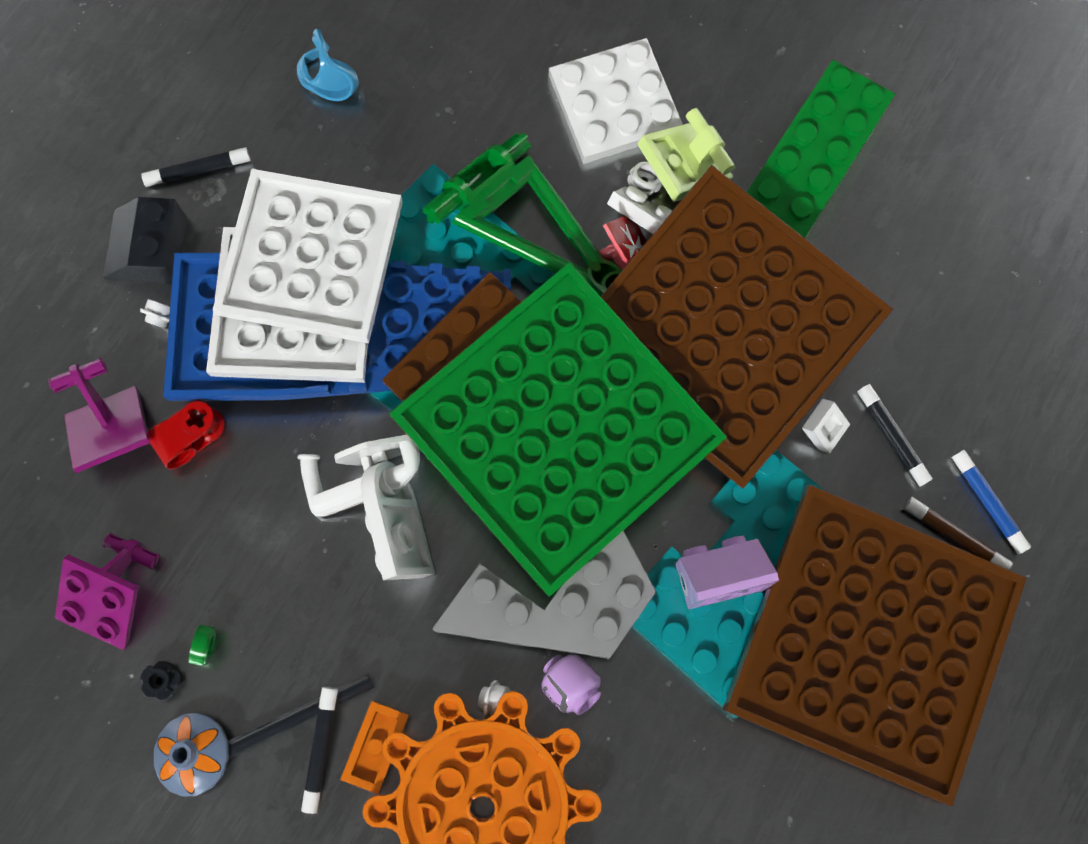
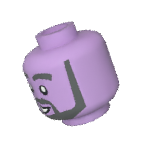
M559 654L545 665L543 671L546 674L542 680V691L562 713L571 714L575 712L577 715H581L589 710L601 696L599 691L601 685L600 676L580 655L570 654L563 657Z

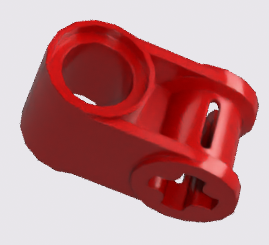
M193 401L167 420L155 425L148 432L150 444L165 467L169 470L175 469L190 461L199 451L219 439L224 433L226 421L219 411L212 409L208 404L201 401Z

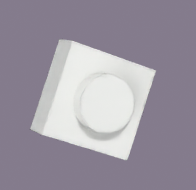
M822 399L802 429L818 450L830 454L850 423L835 402Z

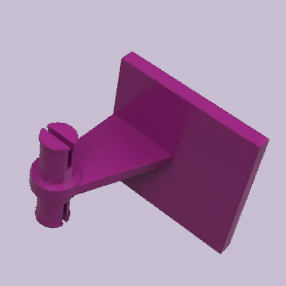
M101 357L82 366L79 364L69 366V371L48 379L50 388L55 394L76 385L89 404L64 415L72 468L76 473L150 443L137 387L133 386L102 399L89 382V379L108 373L107 366Z
M109 533L104 538L102 547L117 553V555L101 569L69 554L63 558L55 619L125 650L129 645L139 586L120 578V576L133 561L153 569L157 565L160 555L141 547V543L135 539L127 541L113 533Z

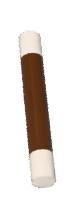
M911 497L903 509L971 554L1010 570L1013 564L1012 561L917 499Z

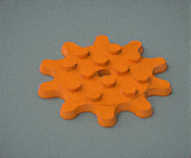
M510 691L502 695L493 715L483 720L471 717L466 711L462 699L457 694L444 693L438 697L434 704L437 729L430 739L416 741L402 732H395L384 740L382 745L383 755L388 762L398 769L400 784L390 794L376 795L369 798L363 806L362 813L364 820L371 827L389 828L395 831L400 838L401 844H565V834L568 828L578 822L593 821L600 814L602 805L599 796L592 790L571 788L564 780L563 771L565 765L570 759L575 757L580 749V739L572 729L560 728L545 738L532 736L525 726V717L528 711L527 700L521 693L516 691ZM480 796L490 797L495 809L489 817L478 818L471 811L472 800Z

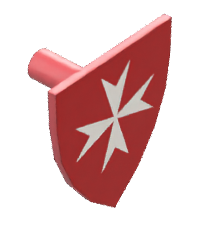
M625 215L603 225L612 244L599 250L605 260L611 261L614 259L616 265L622 270L646 243L639 225Z

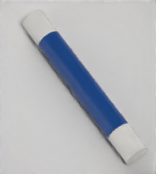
M965 449L951 457L1017 555L1030 549L1031 545Z

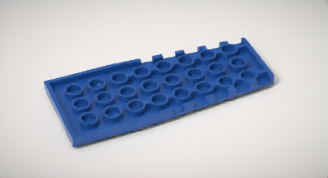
M174 253L163 397L167 401L291 400L391 391L383 384L382 379L489 272L511 291V270L504 268V272L480 270V266H467L466 269L444 268L443 264L429 263V266L407 265L406 261L392 260L391 264L387 265L368 343L365 383L210 376L206 369L220 253Z

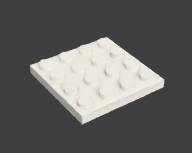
M251 169L215 299L214 313L222 317L369 343L403 203L401 195Z
M223 227L215 299L235 227ZM213 311L206 372L214 377L365 383L368 343L217 316Z

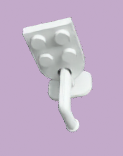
M407 435L364 442L335 454L334 458L337 464L363 466L364 473L358 479L324 492L317 464L320 455L299 454L297 456L300 459L301 474L309 507L314 515L319 517L329 516L358 504H364L366 511L365 524L372 535L376 551L375 563L382 574L383 580L424 578L436 574L415 494L409 483L419 468L420 452L419 448ZM402 455L404 463L397 466L388 462L389 459Z

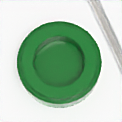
M202 624L197 627L190 648L189 664L203 667L208 664L216 638L214 627Z

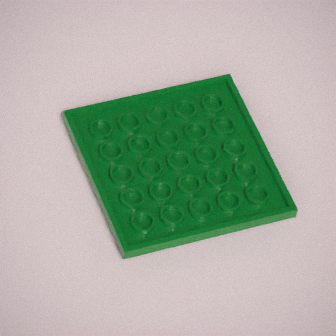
M570 262L389 413L391 418L548 597L727 438Z

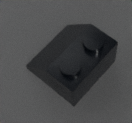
M137 197L114 210L103 275L105 280L172 284L174 253H182L187 225V216L175 199Z

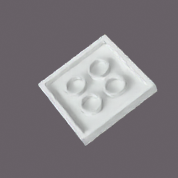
M647 38L549 68L550 80L583 164L639 147L637 144L643 135L683 125Z

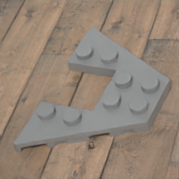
M622 531L561 586L545 610L479 564L432 630L436 633L610 659L656 591L624 531Z

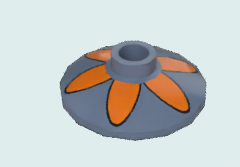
M200 713L182 714L170 721L159 734L154 747V768L159 781L170 792L183 797L201 795L212 789L224 775L229 760V743L223 728L213 718ZM183 748L187 751V759L184 762L181 758Z

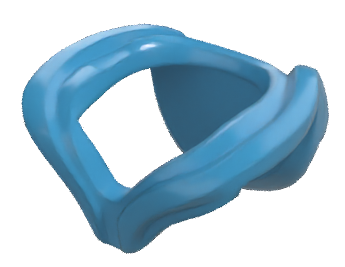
M315 29L312 41L316 48L306 52L297 64V75L300 84L327 100H345L358 89V75L348 64L329 57L327 53L329 45L324 40L321 30ZM319 58V71L313 79L308 72L306 64Z

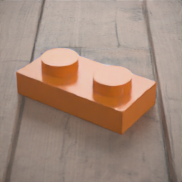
M371 701L340 780L379 795L392 765L384 757L382 745L390 734L395 732L404 733L410 715Z

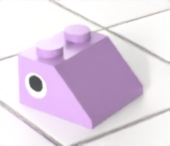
M737 536L722 541V548L708 551L706 545L684 550V557L676 562V568L688 610L761 592L778 582L777 571L759 540L746 541L744 536Z

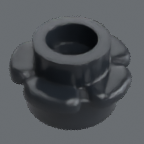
M157 661L154 666L149 665L143 670L140 680L143 682L141 691L148 699L168 700L179 687V672L173 668L171 663ZM159 677L163 679V683L161 685H158L156 683V680Z

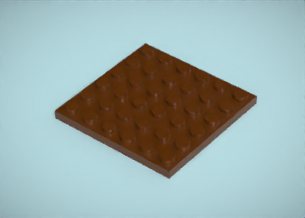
M712 165L601 296L607 305L727 436L705 459L741 489L748 484L894 310Z
M812 485L805 486L775 566L779 581L766 590L722 710L952 807L1027 578Z

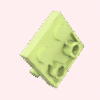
M694 108L686 114L689 123L643 135L637 144L673 202L683 199L711 165L730 180L733 179L731 171L735 168V165L724 150L725 143L715 127L708 125L698 108Z

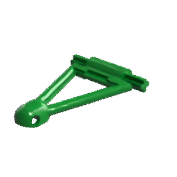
M515 133L502 145L494 144L488 147L448 179L442 186L443 192L423 208V212L427 215L426 220L431 224L434 222L440 224L455 210H460L461 212L455 216L452 224L556 274L570 261L484 220L525 184L529 183L589 268L586 270L570 262L571 265L600 297L623 271L616 264L602 257L530 155L519 164H514L517 159L531 148V144L527 142L528 136L525 133L520 135Z

